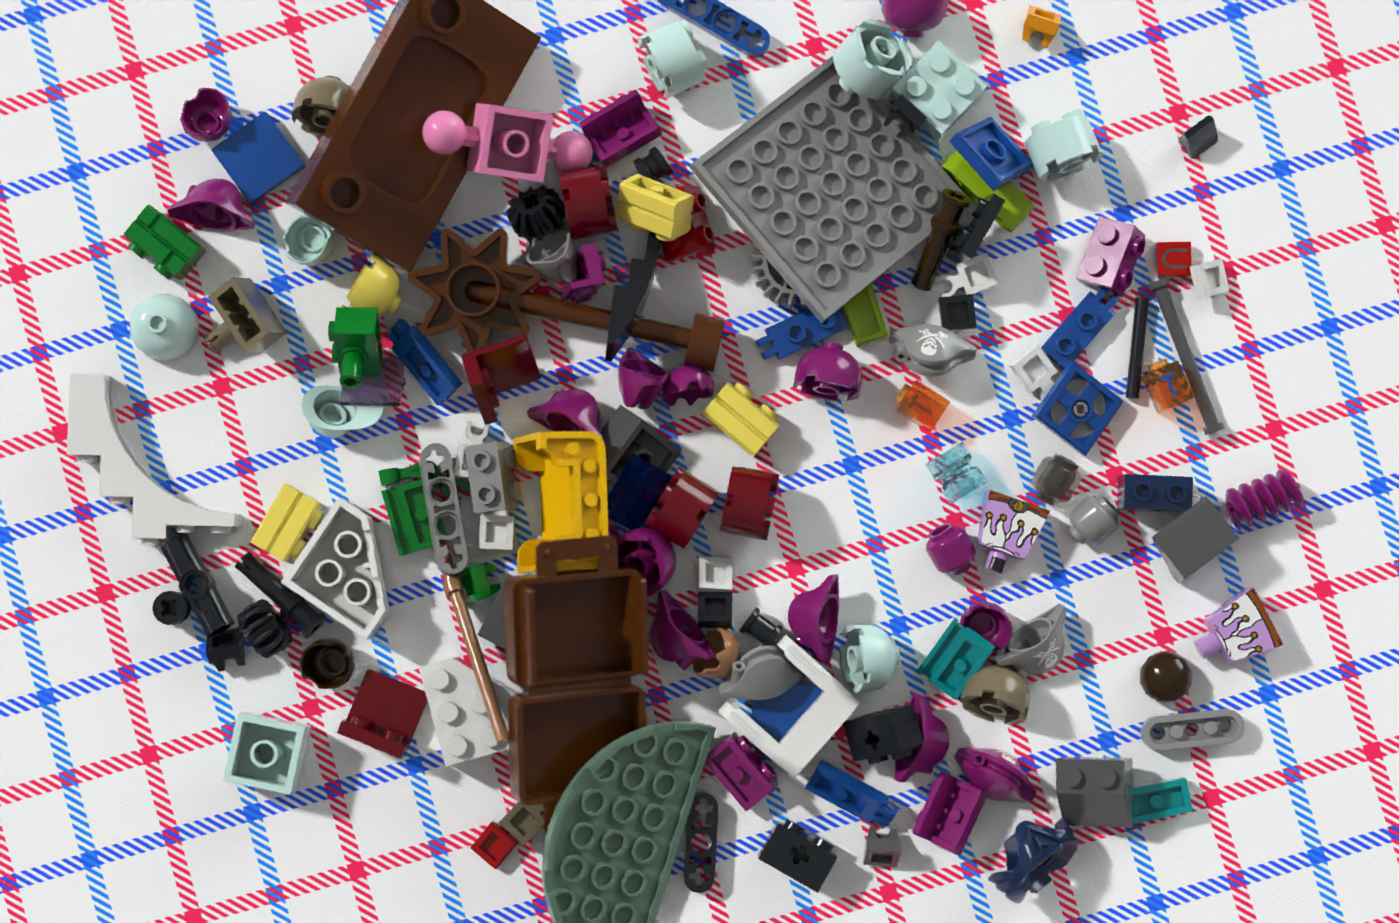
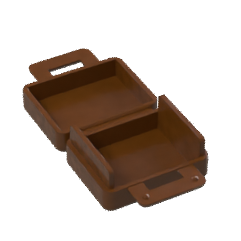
M612 536L542 541L536 547V574L511 576L504 584L506 673L512 683L528 688V692L517 693L508 701L510 791L516 800L525 805L543 804L544 831L546 834L562 794L581 768L614 740L646 726L645 692L641 687L631 683V676L648 674L647 583L646 579L637 570L626 566H618V544ZM598 557L597 569L556 572V561Z

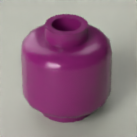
M946 523L929 533L926 551L939 572H952L953 575H960L971 567L970 561L976 555V550L963 527Z

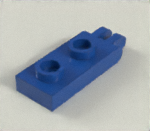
M1101 288L1096 295L1090 291L1040 348L1046 356L1064 370L1069 361L1074 362L1115 315L1116 312L1111 308L1120 299L1114 294L1105 304L1101 299L1109 290Z
M807 309L766 328L765 333L767 336L756 340L755 343L758 348L768 343L772 345V348L761 353L763 360L774 355L777 356L778 360H781L836 335L849 327L840 309L823 323L816 318L810 309Z
M398 319L394 326L387 331V336L393 342L392 350L437 406L446 402L463 384L428 339L420 332L418 327L410 326L404 319Z
M820 760L805 786L806 790L870 824L877 822L883 826H889L898 813L897 806L889 802L886 794L823 760Z

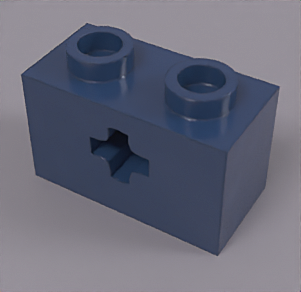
M1123 474L1118 476L1117 510L1184 513L1192 507L1193 477Z

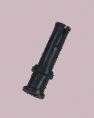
M251 552L246 553L241 558L242 563L240 561L237 562L235 568L281 609V617L285 620L290 619L303 631L302 636L305 639L312 636L325 622L327 617L323 613L318 614L305 602V598L297 593L294 594L282 584Z

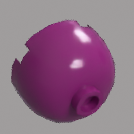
M881 0L882 13L886 22L892 28L903 30V37L923 38V31L936 28L942 22L948 0Z
M827 342L823 344V347L814 348L802 356L796 368L793 387L796 389L799 385L802 386L801 393L814 398L837 401L838 395H847V401L859 398L862 371L858 361L850 353L843 351L842 345Z
M640 527L628 530L616 538L618 544V566L635 569L646 579L647 597L653 596L669 583L676 569V553L673 545L665 536L653 529Z

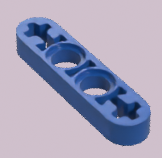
M656 0L664 8L746 56L758 58L768 51L770 45L768 31L763 26L718 0H703L707 5V11L701 16H694L689 12L688 5L693 0H684L682 8L677 6L680 0ZM723 16L732 17L736 23L735 29L730 33H723L717 28V21ZM742 24L747 26L744 29L746 35L754 37L756 34L761 35L760 42L763 44L762 47L756 45L753 49L750 48L749 40L742 35L739 42L735 40Z

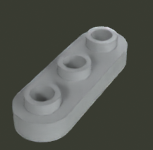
M1217 709L1153 716L1143 723L1140 733L1142 741L1147 747L1162 751L1234 743L1243 735L1245 725L1243 718L1236 711ZM1224 719L1230 723V728L1227 732H1222L1219 728L1220 722ZM1189 723H1193L1196 726V733L1192 736L1186 733V726ZM1157 726L1163 730V735L1160 739H1154L1152 736V730Z

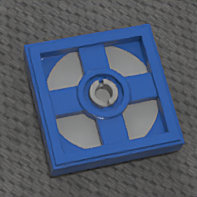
M1069 361L1032 417L1079 454L1086 456L1124 401L1078 364Z

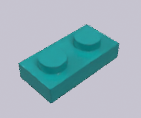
M1185 777L1133 788V824L1193 812Z

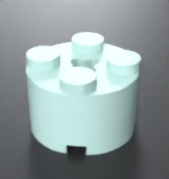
M872 19L863 21L833 52L834 66L840 76L839 84L847 93L853 94L856 92L863 97L880 100L911 67L912 55L907 43L903 38L898 41L891 34L894 29L889 25Z
M674 20L638 37L639 49L645 47L648 56L642 58L644 65L657 90L660 92L665 89L663 96L665 99L704 82V70L709 68L704 53L701 49L696 51L691 41L693 32L686 20L681 22Z
M1075 109L1062 116L1061 120L1054 123L1045 120L1031 127L1032 135L1025 141L1026 149L1041 182H1044L1046 176H1048L1050 182L1072 176L1085 169L1083 163L1087 160L1092 159L1094 164L1103 156L1088 117L1083 115L1081 109Z

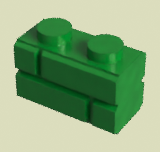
M150 204L142 210L137 219L124 232V236L131 241L127 247L142 259L148 255L157 263L153 268L168 280L172 276L180 281L183 280L206 252L205 248Z

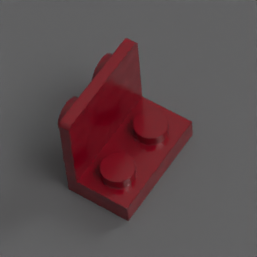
M527 335L509 338L503 342L478 348L461 355L472 393L485 425L498 421L494 409L500 406L497 393L541 378Z
M368 669L347 719L341 721L337 733L401 759L407 753L428 702L426 693L419 688Z

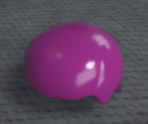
M203 87L198 89V93L193 99L184 101L180 121L185 133L199 142L215 141L228 132L232 121V112L228 100L223 93L214 88Z
M684 365L674 368L667 373L668 379L662 391V402L668 406H674L676 401L682 398L691 406L698 398L706 399L714 395V380L706 370L700 367Z
M980 602L970 606L964 611L959 622L963 627H969L995 646L993 651L1003 650L1007 647L1013 635L1012 623L1008 614L1002 607L991 602Z

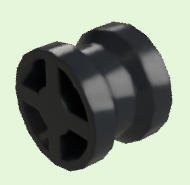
M655 146L649 150L648 155L644 158H637L632 161L640 175L655 181L662 177L668 178L673 174L669 164Z
M176 591L162 592L156 597L152 607L155 618L167 625L183 623L190 616L192 609L187 597L181 592Z

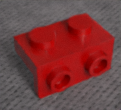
M695 186L675 188L694 196L693 211L690 213L692 215L691 228L688 233L676 238L674 241L661 240L665 262H673L698 253L715 251L713 243L714 232L708 223L705 210L707 203L701 189Z

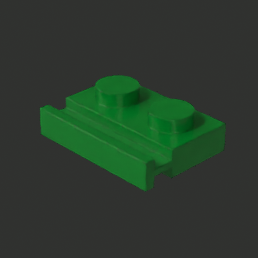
M422 479L382 490V496L399 555L404 556L433 547ZM432 487V489H431V494H432V497L436 500L435 494H434V491H433V487ZM440 518L437 522V529L441 534L446 535L442 519ZM439 541L440 545L448 543Z

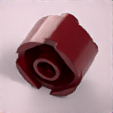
M599 166L559 174L572 240L608 234L618 230L606 166L600 168Z
M732 466L720 531L767 541L771 521L765 520V517H772L776 498L769 496V493L776 494L780 474Z
M678 467L669 482L670 485H667L644 525L665 536L677 546L685 548L719 492L686 470Z

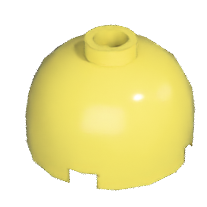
M372 253L369 258L374 263L371 267L364 264L346 297L351 302L349 307L378 308L380 319L387 311L393 314L403 296L398 294L400 278L394 266L379 255Z

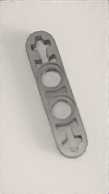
M433 443L421 451L419 467L435 563L441 573L455 575L466 567L468 553L451 454L444 445ZM432 451H436L437 456H443L444 461L438 464L439 474L446 472L447 477H437L429 480L428 475L435 474L433 463H427L426 458L431 455ZM442 483L448 487L450 496L447 501L438 502L432 497L431 489L433 485ZM441 517L451 518L455 523L454 533L451 535L441 534L437 529L438 519ZM457 538L458 544L451 546L453 555L460 556V561L455 564V569H451L449 563L443 562V558L448 555L447 545L440 547L439 541L449 542Z

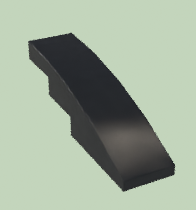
M648 233L645 260L631 259L628 287L614 285L605 361L612 362L629 338L645 307L654 281L661 240L656 238V233Z

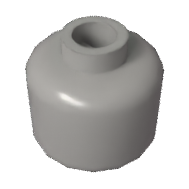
M1093 495L1087 496L1070 512L1069 520L1073 527L1069 531L1081 544L1088 541L1093 545H1100L1119 527L1117 517L1120 513L1103 495H1100L1098 498Z

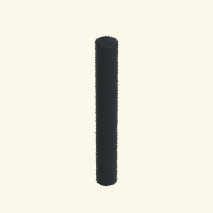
M1147 298L1135 299L1125 397L1128 399H1139L1149 306V299Z

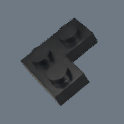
M995 193L986 196L984 199L980 197L971 210L970 215L974 218L970 225L964 226L956 235H952L947 246L949 250L945 257L956 264L973 259L1006 200Z

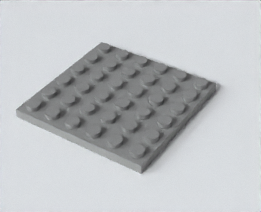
M833 56L690 166L693 173L821 323L930 236L933 228L930 220L938 212L943 199L941 197L943 189H952L963 193L910 130L905 137L898 139L896 136L902 130V124L899 121H892L887 127L883 125L886 117L891 114L889 111L891 107L883 98L880 100L866 98L856 92L850 94L842 89L839 84L840 76L834 66Z

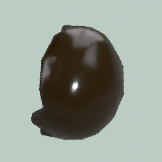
M335 638L317 640L303 651L299 661L302 677L311 680L319 689L340 688L351 679L355 670V661L351 649L345 643Z
M1174 651L1157 652L1148 657L1140 668V684L1145 694L1157 702L1176 701L1182 698L1191 687L1192 669L1187 659Z

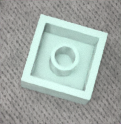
M938 40L892 88L889 97L895 102L903 94L927 117L921 127L938 142L984 94L988 85Z
M250 712L237 713L223 781L287 795L296 793L311 725Z

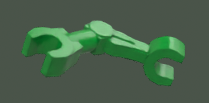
M427 461V463H433L435 469L434 475H428L431 480L437 477H447V474L444 472L439 474L438 466L434 462ZM419 463L401 469L389 468L378 471L381 486L396 484L405 479L421 478ZM455 479L456 488H463L470 494L469 483L461 479ZM437 483L448 500L450 496L448 487L442 483Z

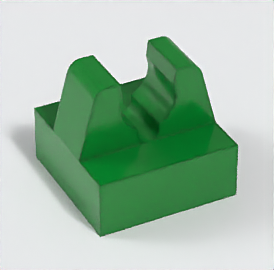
M481 563L465 568L458 573L466 590L464 593L466 604L493 596L494 593L501 589L500 584L490 585L487 574L496 571L494 565H484Z

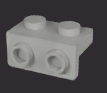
M494 441L466 446L465 454L474 513L519 509L518 501L521 499V490L519 483L515 481L513 468L516 467L514 449L510 448V442Z

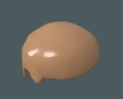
M716 628L706 632L710 637L709 643L716 654V658L705 660L698 657L692 663L693 672L699 677L709 679L725 678L732 672L733 663L738 661L739 645L736 636L726 628Z

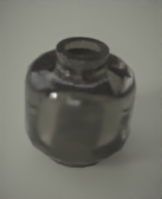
M1055 453L1054 457H1044L1031 480L1033 487L1038 490L1036 497L1054 506L1056 501L1061 503L1070 501L1082 479V475L1078 471L1079 465L1058 453Z

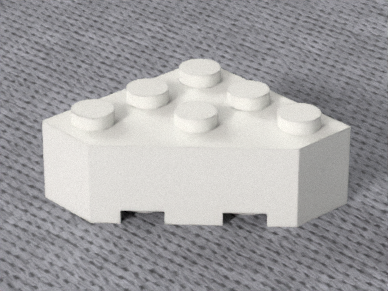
M338 497L281 583L364 639L370 640L390 612L373 519L347 500Z
M456 657L419 667L445 767L509 749V742L498 745L473 667ZM491 678L508 730V701L517 693Z

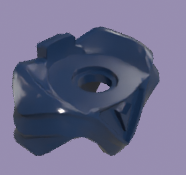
M1065 817L1055 824V829L1027 820L1019 823L1016 826L1015 834L1004 842L1007 871L995 872L990 875L988 880L994 883L999 891L1005 893L1006 898L1017 904L1023 901L1028 890L1032 894H1037L1052 880L1048 874L1064 868L1078 848V838L1074 837L1073 829L1069 827Z

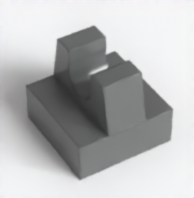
M870 827L864 848L863 865L897 867L901 854V840H899L897 829L890 828L888 839H882L877 837V827Z

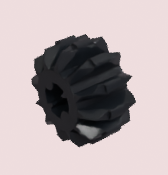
M544 184L537 189L530 186L526 192L518 191V198L509 200L510 208L506 211L511 227L518 237H525L528 242L532 241L535 237L542 241L545 235H554V228L563 226L562 220L566 216L564 205L555 190L547 189Z
M261 599L253 602L237 615V621L243 636L248 640L249 645H252L256 653H259L262 657L268 659L273 655H277L292 643L291 630L287 627L286 621L283 620L280 613L268 601Z

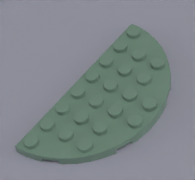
M689 721L662 722L645 726L614 740L604 747L574 776L554 810L544 842L542 882L548 912L553 923H655L716 727Z

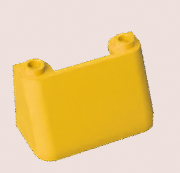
M540 431L513 438L514 458L518 467L528 472H540L542 539L527 540L518 549L517 572L536 573V547L542 541L609 536L606 448L601 436L590 431ZM598 557L556 561V572L593 570L598 568Z

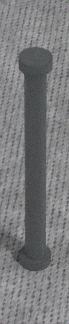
M1164 278L1149 284L1148 287L1150 291L1154 290L1205 423L1204 433L1208 435L1224 429V425L1222 422H1218L1167 289V285H1169L1168 279Z

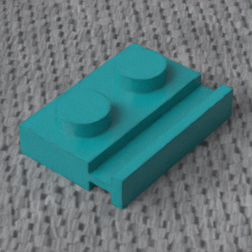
M956 618L953 619L916 671L918 674L922 673L929 678L928 681L955 700L963 692V688L969 678L978 672L995 648L993 644L969 627L965 628L959 624V620Z

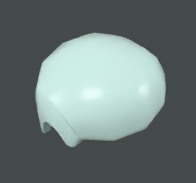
M305 214L291 221L282 237L287 250L285 255L301 265H316L329 257L334 247L333 230Z

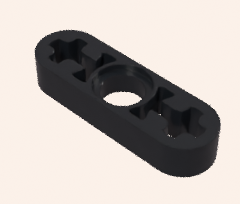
M706 792L695 794L687 819L684 882L688 889L696 893H703L709 890L715 879L718 803L714 796ZM700 799H707V804L713 806V811L706 813V824L712 822V829L704 826L691 828L692 821L699 823V812L693 810V806L698 805ZM697 833H706L711 839V846L705 852H698L691 845V839ZM690 856L700 859L711 857V863L703 861V873L709 875V880H703L702 886L695 885V880L689 879V875L696 872L697 861L689 862Z

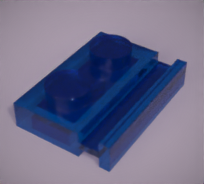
M633 453L607 496L608 518L630 530L642 527L673 476Z

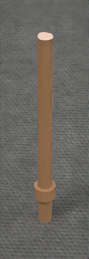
M448 554L443 558V562L449 563L451 569H455L451 555ZM442 573L445 580L442 583L446 597L451 599L498 745L505 744L510 741V736L463 595L466 590L462 578L458 577L457 574L446 575Z

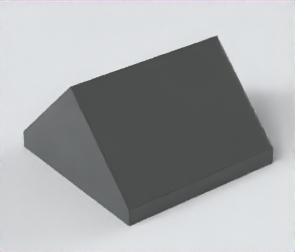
M1205 496L1152 536V539L1174 580L1179 583L1237 541L1239 537L1213 503Z

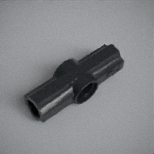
M184 534L166 542L161 547V550L179 582L181 593L187 597L207 637H212L229 629L235 622L216 588L215 579L208 573L189 535ZM202 577L205 582L204 589L198 594H193L191 583L194 579Z

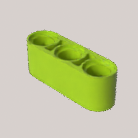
M957 150L941 166L956 185L975 203L980 197L984 199L993 193L1005 199L1006 201L994 221L1010 233L1035 208L1030 199L1011 182L993 191Z

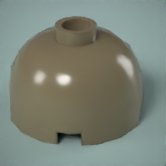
M324 76L306 82L297 92L293 103V122L295 123L297 119L302 123V130L322 137L350 86L335 76Z
M995 663L994 666L990 665L980 668L978 672L968 679L963 688L960 702H964L963 708L966 711L984 720L994 722L993 715L1005 717L1004 724H1019L1027 718L1030 690L1026 681L1020 674L1014 671L1011 665L1000 666Z

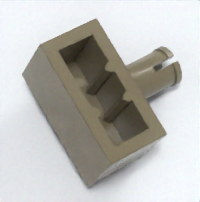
M232 277L208 296L224 321L212 332L204 336L206 343L212 341L208 347L215 353L222 351L234 339L237 340L244 352H263L287 333L251 278Z

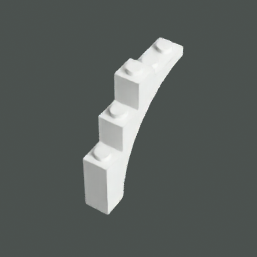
M70 373L67 455L77 457V463H98V457H101L99 496L109 498V504L130 505V498H133L131 538L142 539V545L162 546V540L173 539V526H176V533H197V527H210V534H230L231 528H240L241 514L214 511L191 504L166 490L145 471L132 454L120 430L113 404L112 377L105 374Z

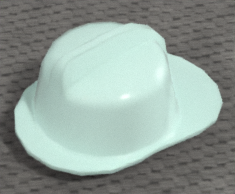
M326 385L316 386L308 390L303 396L301 408L303 415L316 432L325 437L338 438L347 434L350 430L366 429L376 424L383 415L384 404L380 395L375 390L366 386L347 389L343 386Z

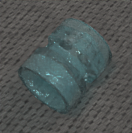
M964 442L957 444L925 464L933 478L942 481L943 484L940 489L949 504L956 502L988 482L980 468L971 465L970 462L973 457Z

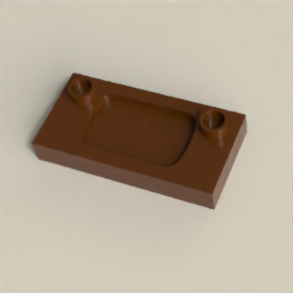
M398 0L285 203L365 250L379 255L396 268L411 272L467 172L470 148L462 146L456 152L448 155L433 152L427 147L422 136V129L426 119L437 111L446 110L457 114L466 126L473 127L476 103L503 107L541 37L484 0Z

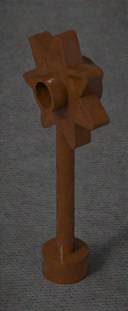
M502 228L495 230L475 249L470 247L451 229H444L441 232L442 265L413 270L408 274L410 283L434 299L420 326V332L425 336H433L458 329L467 353L486 347L494 328L520 336L528 335L530 333V326L523 313L609 331L610 310L528 292L541 282L542 276L537 270L508 265L509 235ZM695 313L691 329L639 317L630 337L687 349L684 365L696 366L706 371L714 372L725 319Z

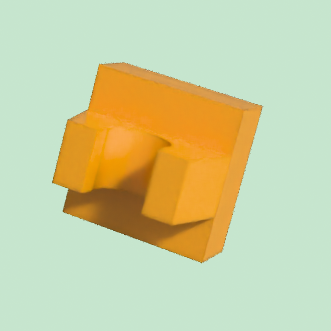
M1029 5L1025 16L1022 40L1028 42L1031 34L1038 31L1043 35L1041 46L1048 48L1054 36L1056 37L1061 15Z

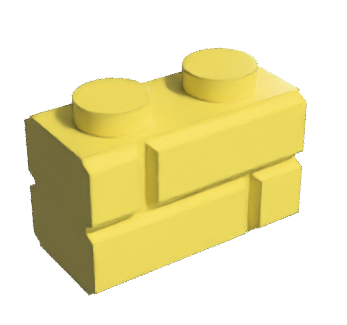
M639 174L629 177L619 184L618 199L620 201L617 203L616 217L628 222L630 228L656 233V238L662 241H674L676 238L688 233L691 228L692 215L690 213L693 211V195Z
M727 382L704 409L702 416L754 458L780 427L776 422L779 416L765 404L759 408L749 400L753 394L737 382L733 386Z
M284 483L250 542L278 559L290 563L292 558H298L306 546L307 542L303 539L309 529L315 530L324 516V513L320 510L324 504L293 486Z

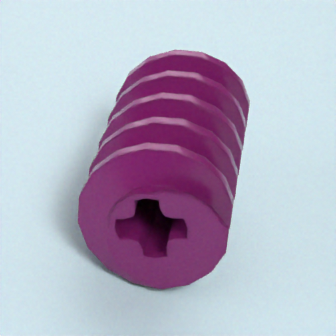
M1284 469L1278 470L1276 476L1273 474L1265 475L1263 481L1258 478L1253 479L1250 486L1247 483H1242L1239 485L1238 491L1235 488H1229L1225 495L1227 512L1237 530H1241V519H1244L1248 526H1253V515L1255 514L1260 521H1266V510H1269L1274 517H1277L1279 515V505L1287 513L1291 512V501L1293 500L1299 508L1304 506L1299 486L1294 478Z

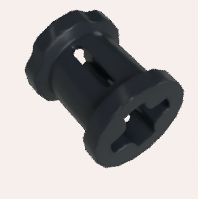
M756 607L739 631L742 634L747 632L762 643V646H770L784 626L781 624L775 625L760 614V609Z

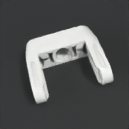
M785 635L778 642L777 646L783 650L786 659L823 691L779 742L742 709L733 707L727 701L718 712L765 755L790 775L796 777L860 703L828 671Z

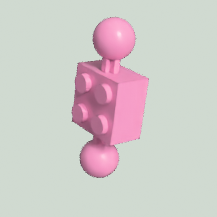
M476 103L473 127L466 126L457 114L443 110L431 114L426 119L422 129L425 144L437 154L448 155L456 152L462 146L470 147L466 171L543 183L547 159H550L558 170L566 173L586 169L593 156L590 141L585 135L577 131H566L559 134L555 139H550L553 115L490 104Z

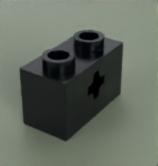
M913 704L865 714L843 723L854 762L867 759L869 765L888 760L889 754H891L892 760L912 755L911 748L924 744Z
M789 819L784 824L777 820L757 855L758 859L818 893L838 858L832 852L834 845L818 836L813 841L802 835L805 829ZM801 845H804V851L808 855L806 860L799 858L797 862L793 861L794 856L790 851L791 848L799 849Z

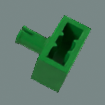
M336 307L335 321H329L328 325L329 341L334 342L332 345V362L338 363L340 385L347 389H356L361 386V377L381 378L384 351L378 308Z

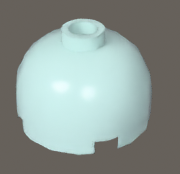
M171 294L152 295L142 300L133 310L129 322L130 335L136 347L146 356L160 361H174L187 355L196 345L199 319L193 307L182 298Z
M875 625L846 626L842 632V636H847L846 645L840 646V663L845 682L853 683L854 688L851 689L853 693L871 692L881 689L891 680L895 673L896 665L900 663L898 646L894 645L891 637L882 628Z

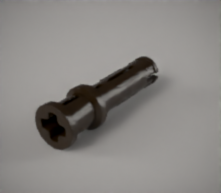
M952 189L942 190V202L937 214L933 215L930 220L933 227L930 237L925 245L916 272L911 279V284L920 290H931L952 235H956L961 228L959 221L965 207H969L971 199L961 192Z

